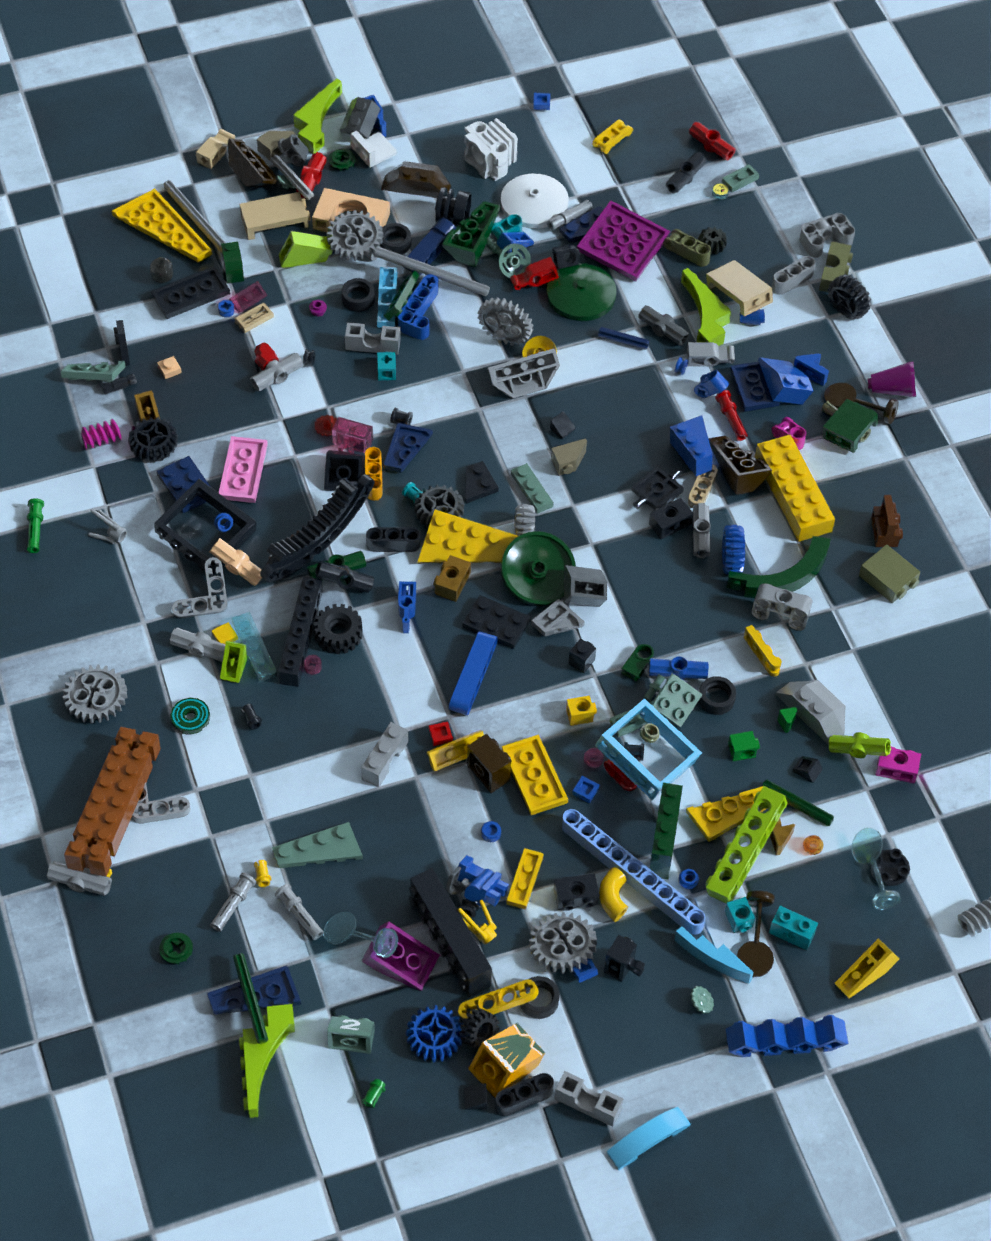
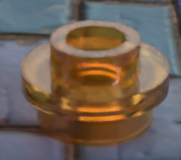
M810 835L805 838L803 848L808 854L817 855L823 850L824 844L819 836Z

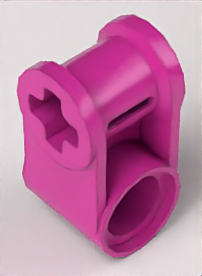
M784 417L780 424L772 427V433L776 438L791 435L798 450L803 449L806 431L793 422L791 418Z

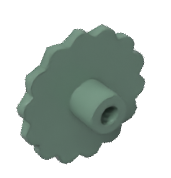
M284 175L277 176V180L283 184L282 187L284 189H289V187L295 188Z
M702 986L694 987L691 990L692 993H690L693 1006L703 1014L710 1013L714 1007V999L711 997V993Z

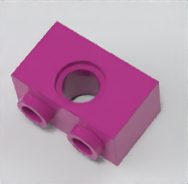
M891 746L889 755L878 757L875 775L915 784L921 754L912 750L896 749Z

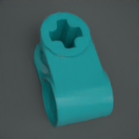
M513 214L499 222H495L490 234L494 235L498 240L501 233L522 232V218L517 214Z

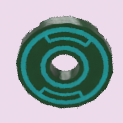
M198 698L182 699L171 710L172 725L183 734L199 733L205 726L207 727L210 721L209 707ZM189 713L196 715L193 719L185 717Z

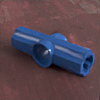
M680 656L672 660L650 658L649 676H658L660 674L663 677H669L673 673L682 680L685 678L707 679L709 663L687 661L684 657Z

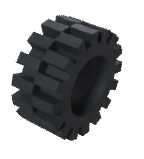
M481 1008L471 1010L472 1014L469 1012L466 1014L468 1018H463L464 1025H460V1029L463 1031L459 1032L460 1036H462L461 1040L476 1050H479L482 1042L498 1034L496 1031L500 1029L497 1017Z

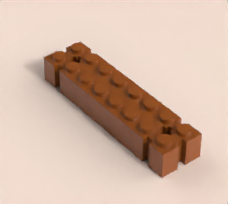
M120 727L115 738L116 746L112 745L73 833L74 842H69L64 853L68 869L83 872L84 868H89L91 874L107 876L112 865L111 856L115 857L143 792L144 785L153 768L152 761H156L160 752L158 734L143 731L139 735L136 734L135 729Z

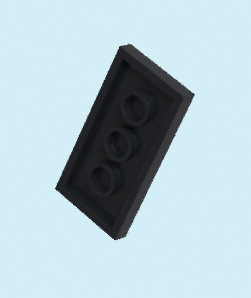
M214 266L155 289L151 293L165 318L169 319L230 294V289Z

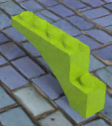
M337 78L294 114V127L300 130L298 138L312 154L318 152L325 145L324 133L321 132L322 124L330 106L342 94V81Z
M689 268L682 271L681 283L694 299L700 316L701 329L698 330L696 342H711L720 346L724 344L726 332L723 326L729 324L731 311L728 306H725L719 300L717 295H714L709 290L706 284H703L698 279L695 273Z
M292 1004L267 1006V1014L263 1015L268 1036L266 1043H257L253 1028L243 1029V1037H239L240 1050H244L245 1056L241 1057V1069L246 1070V1077H242L243 1090H247V1097H243L244 1110H249L250 1118L259 1117L258 1102L260 1088L271 1058L290 1033L295 1032Z

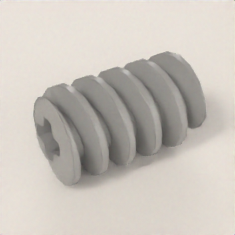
M991 897L988 900L982 901V903L976 904L975 907L969 908L968 911L966 910L962 914L957 915L960 926L971 937L975 936V931L981 933L982 928L988 929L989 924L991 925Z

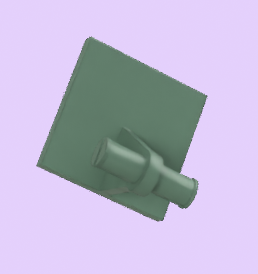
M671 673L663 687L660 688L665 678L658 674L654 682L650 683V688L644 698L651 701L655 693L659 692L651 705L658 712L681 727L702 694L673 673Z

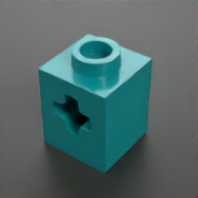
M377 352L378 381L396 380L395 352Z

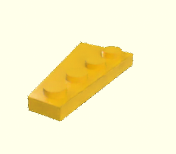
M763 786L741 792L737 796L721 798V800L716 802L702 803V806L695 808L693 806L686 808V813L707 841L710 842L743 823L747 809H751L756 793L760 792Z

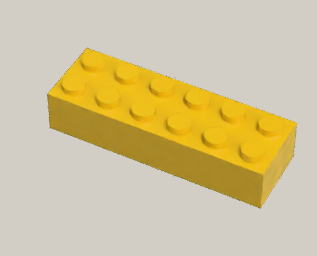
M787 435L758 443L755 458L763 459L772 469V473L766 480L797 541L832 532L835 518L792 436Z

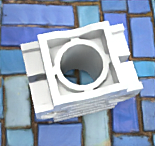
M497 118L494 119V123L490 121L489 126L484 122H475L465 127L467 135H465L466 149L464 160L469 165L474 166L484 179L491 177L494 181H497L504 177L508 172V166L511 165V161L513 163L517 161V136Z

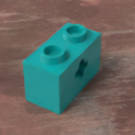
M780 906L771 923L769 933L807 950L815 935L818 922Z

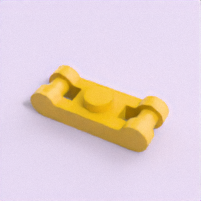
M619 119L593 140L592 145L596 148L599 147L603 153L607 154L614 145L624 137L629 136L633 128L629 125H624V122Z

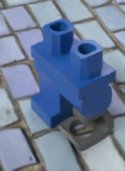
M466 855L458 867L450 874L446 885L447 891L450 894H461L465 891V898L477 902L479 906H481L480 900H483L484 904L488 903L496 906L500 897L506 895L509 884L500 880L501 873H494L491 869L479 867L473 863L474 858Z

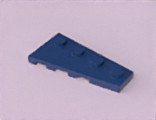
M287 965L251 977L260 1009H267V1006L292 1004V1006L301 1005V1000ZM240 982L207 993L214 1015L248 1011Z

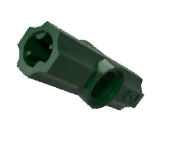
M362 551L344 556L335 554L328 561H324L337 566L347 565L351 570L366 567L365 556ZM317 564L307 567L309 577L316 578Z

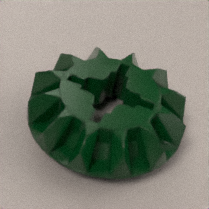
M337 149L329 155L330 166H333L334 170L338 168L340 171L342 169L348 170L356 162L354 153L347 149Z
M171 933L163 938L159 951L162 959L166 960L169 964L176 963L179 965L180 962H187L189 956L192 955L193 943L183 933ZM172 944L177 948L180 947L181 954L176 951L172 953Z

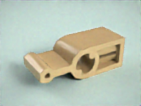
M220 129L215 137L208 138L196 151L197 163L212 169L226 153L228 139H235V135Z

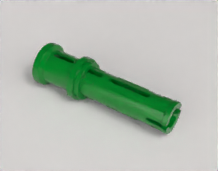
M32 498L28 500L29 513L27 514V520L29 522L27 551L29 553H38L40 525L44 519L42 514L44 501Z

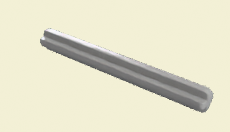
M277 154L271 157V162L307 200H310L314 193Z

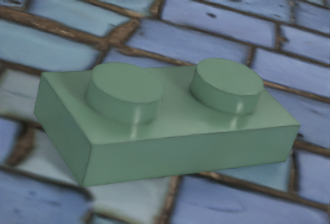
M748 164L723 177L722 183L733 193L758 180L759 174Z

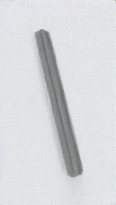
M171 180L164 182V189L222 253L221 244L226 242Z
M376 247L374 250V256L425 275H435L439 280L487 296L490 287L381 247Z

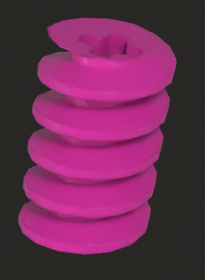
M110 419V425L107 421H103V427L96 423V429L89 425V431L82 427L81 436L86 450L88 444L93 449L95 442L101 446L102 440L109 444V438L116 442V436L122 440L119 427L114 419Z

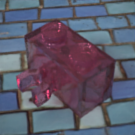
M338 417L332 429L333 444L339 445L338 451H343L347 447L350 453H353V450L365 453L373 442V426Z

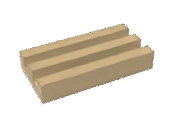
M263 302L234 319L235 323L239 324L240 329L242 328L243 332L246 333L272 319L274 313Z

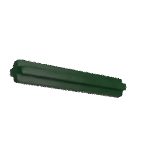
M767 779L763 782L762 786L785 795L787 804L827 826L832 824L834 820L832 814Z

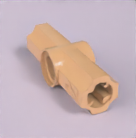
M221 538L211 548L210 553L225 563V567L231 573L242 576L254 586L262 579L260 576L261 569L253 564L249 556L243 551L235 550Z

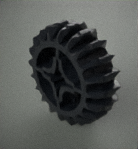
M844 274L843 276L836 277L827 289L829 292L828 297L831 298L830 302L833 303V307L847 318L850 317L852 320L862 318L870 310L872 305L870 302L872 299L869 297L870 293L866 291V287L862 285V282H858L857 278L853 279L851 275Z
M150 417L149 420L143 418L142 423L137 422L136 426H132L129 432L128 444L135 457L139 456L141 461L146 458L147 462L154 460L156 463L157 459L163 461L164 456L170 457V453H174L178 445V434L175 427L172 426L171 422L167 423L166 419L160 421L159 417L156 419Z

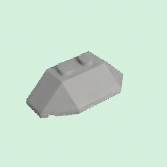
M551 349L488 367L487 369L494 387L511 398H517L547 389L560 364L556 350Z
M819 680L789 682L776 692L775 695L789 708H797L796 715L828 745L830 736L844 735L846 706Z

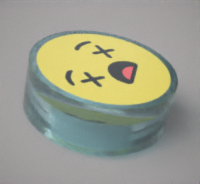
M717 183L712 187V196L714 198L722 200L728 197L729 187L726 184Z

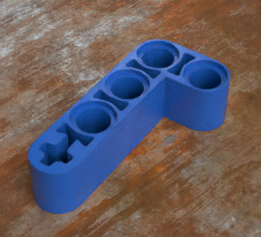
M432 274L426 275L402 308L403 311L398 316L400 332L419 340H424L429 336V320L423 315L438 295L439 281L437 276Z

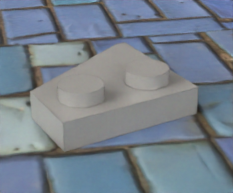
M560 599L531 620V625L543 636L581 628L585 623Z

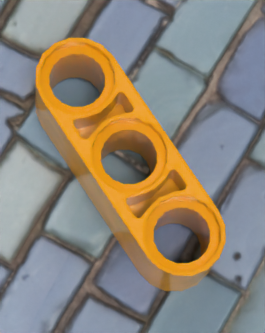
M369 447L365 451V474L375 481L367 498L373 501L379 500L383 494L381 451L377 447Z

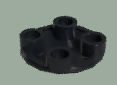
M896 848L882 850L871 857L870 873L880 884L897 886L905 882L909 877L910 864L901 850Z

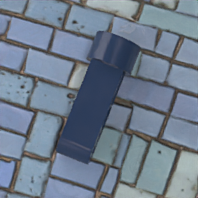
M440 218L407 257L430 265L445 249L443 242L452 229H456L455 225L445 218ZM403 267V268H405L406 270H408V271H410V272H413V271H414V270L408 269V268H406V267Z

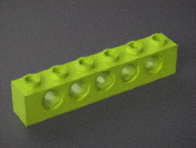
M763 786L760 792L756 793L754 804L751 809H747L742 825L736 828L735 837L732 842L727 844L724 857L718 860L715 867L716 871L713 876L707 879L706 889L709 896L724 903L734 900L787 806L785 795ZM762 809H769L766 813H760ZM752 826H759L756 830L750 829ZM745 842L750 843V844H749L748 846H746V847H742V846H741V845H742L743 843H745ZM735 859L740 860L737 864L731 863ZM725 876H729V877H730L729 880H727V881H722V878H723V877H725Z

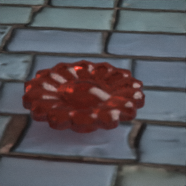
M333 415L321 416L315 422V429L321 435H334L340 428V422Z

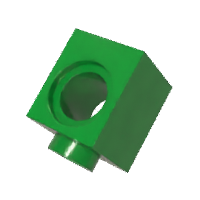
M753 731L731 734L729 736L728 747L732 761L756 758L760 745L758 738L754 737Z

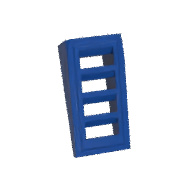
M525 232L501 233L497 240V245L502 250L507 245L514 243L523 245L526 248L532 246L534 241ZM512 248L507 250L505 253L512 252Z

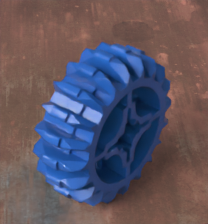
M727 525L724 527L722 534L723 571L725 574H729V571L742 573L745 566L744 528L738 525Z
M436 1005L433 1007V1010L426 1006L425 1012L419 1009L418 1016L412 1015V1021H409L407 1024L409 1028L406 1030V1036H408L407 1044H411L410 1050L416 1051L417 1057L424 1055L423 1059L425 1061L432 1057V1062L434 1063L436 1058L439 1057L443 1062L444 1055L451 1058L452 1052L457 1053L458 1046L462 1045V1036L459 1034L462 1031L460 1029L462 1023H458V1016L453 1017L452 1010L446 1013L444 1006L441 1010H438ZM439 1022L446 1024L450 1029L440 1025ZM434 1027H436L437 1032L435 1040H433L432 1032H434ZM422 1041H428L431 1044V1046L423 1043ZM447 1041L443 1045L438 1046L440 1042Z

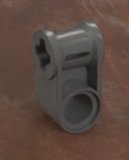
M292 134L289 138L279 139V150L293 165L303 166L309 150L298 136Z

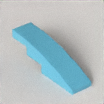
M380 267L377 327H395V317L388 321L384 314L397 293L398 267Z
M682 926L676 931L674 940L691 955L729 977L747 984L751 982L753 971L724 944L717 949L703 935L696 940Z

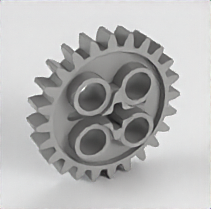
M354 210L353 214L347 211V215L340 213L341 218L335 216V222L331 221V226L328 227L327 239L330 249H335V254L340 253L341 258L345 255L347 260L353 257L354 261L357 260V257L363 260L364 255L369 258L370 252L374 254L375 248L380 247V244L383 243L380 221H375V216L370 218V213L363 215L361 210L357 214L356 210Z
M498 297L496 300L493 298L486 300L482 303L477 313L479 314L477 317L480 320L479 324L483 325L482 329L488 330L486 334H492L493 339L497 337L499 342L503 340L506 345L508 342L511 345L515 343L520 345L521 342L525 343L533 331L532 319L527 318L529 316L528 313H523L524 308L519 309V304L513 305L511 300L508 303L505 298L502 301Z
M98 664L96 669H93L89 665V670H85L82 667V673L75 671V678L69 676L70 683L65 682L66 689H63L65 707L69 709L70 715L75 714L76 719L82 716L83 722L89 718L91 723L94 722V719L101 723L103 717L108 721V715L111 714L115 717V710L122 711L121 705L126 704L127 686L125 685L124 678L121 679L120 673L115 674L114 668L108 671L107 666L100 669Z
M563 912L561 917H558L554 913L553 919L546 916L547 921L540 920V927L534 926V932L530 933L531 954H533L534 960H538L539 966L545 963L546 970L553 967V972H556L558 968H561V972L564 973L565 968H568L570 972H573L574 966L581 969L580 963L587 965V958L593 959V953L596 952V931H593V925H588L587 919L581 921V915L574 918L573 913H571L569 917H566L565 912Z

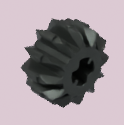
M708 226L707 229H702L701 234L698 236L699 241L710 246V255L711 253L717 255L719 252H723L727 246V236L722 231V228L716 229L714 227L711 229Z

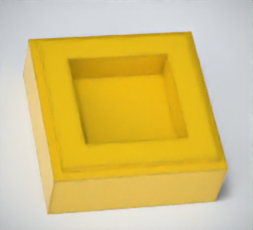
M229 622L211 630L217 642L226 644V641L234 642L238 640V636Z

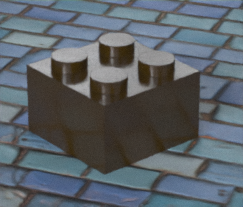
M486 733L467 746V766L490 793H493L510 781L511 758L506 752L503 753L494 738L491 739Z

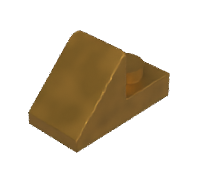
M780 818L769 836L776 856L782 853L795 828V824L782 826Z

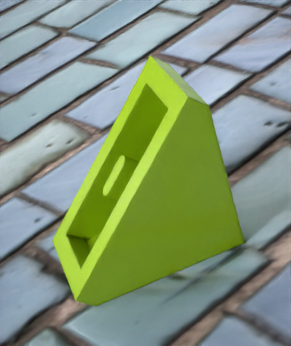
M226 641L220 679L240 682L247 662L246 645Z

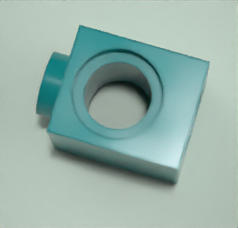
M743 897L726 903L725 914L733 933L749 931L754 925L755 917L747 898ZM736 915H742L745 918L740 919Z

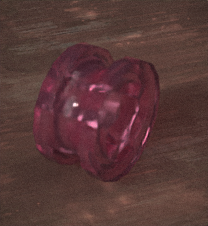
M309 655L305 658V671L308 674L314 675L321 671L320 657Z

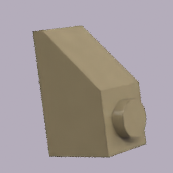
M266 132L257 139L258 152L271 161V157L275 154L278 156L283 154L279 150L278 140L289 138L295 132Z
M586 438L551 448V461L559 476L570 474L577 470L586 453Z

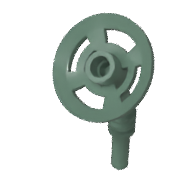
M488 238L487 247L493 253L499 255L498 265L500 271L506 277L510 278L512 275L524 273L525 268L531 264L530 253L523 245L514 243L507 245L502 250L494 239ZM512 248V252L505 253L507 250ZM518 249H520L523 252L525 259H523L521 253L518 252ZM502 263H504L505 268L509 270V273L504 269ZM520 264L524 265L518 273H515L514 269H517Z

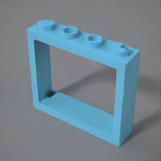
M643 699L604 732L595 744L652 801L661 793L663 782L672 784L702 754L695 745L646 699ZM637 714L647 723L656 725L659 729V734L686 759L661 782L612 737Z

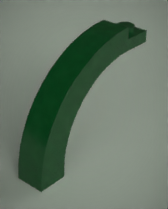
M812 536L810 547L805 556L791 568L779 573L751 575L729 571L726 588L745 591L744 597L755 598L761 584H769L794 592L808 584L819 573L827 558L831 539Z

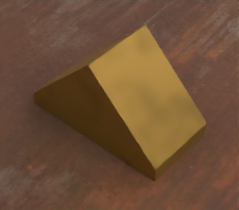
M152 390L134 395L136 410L141 423L143 418L149 420L150 417L152 419L159 417Z

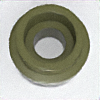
M648 723L640 729V736L644 741L654 743L659 738V729L656 725Z

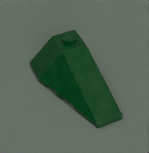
M482 202L471 212L470 217L462 220L455 230L452 229L443 242V247L459 263L476 267L483 254L500 205Z

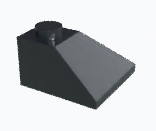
M329 450L326 453L324 490L336 491L335 487L340 485L338 482L343 478L350 482H357L362 476L363 456L345 451Z

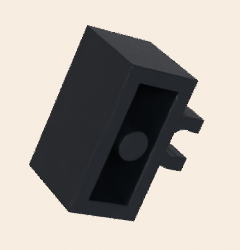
M618 935L606 954L604 973L623 982L629 970L639 977L644 972L645 963L635 960L637 944L632 939Z

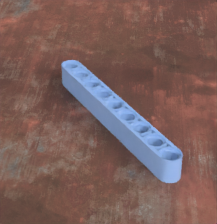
M569 809L564 812L562 829L567 835L609 869L616 867L621 870L631 887L678 925L685 928L690 934L697 935L702 932L705 914L580 812L575 809ZM598 845H604L605 848H600ZM619 857L621 860H615L613 858ZM629 870H635L636 873H631ZM650 882L652 885H645L644 883ZM660 895H666L667 898H662ZM680 907L683 911H678L675 908ZM691 920H697L699 923H692Z

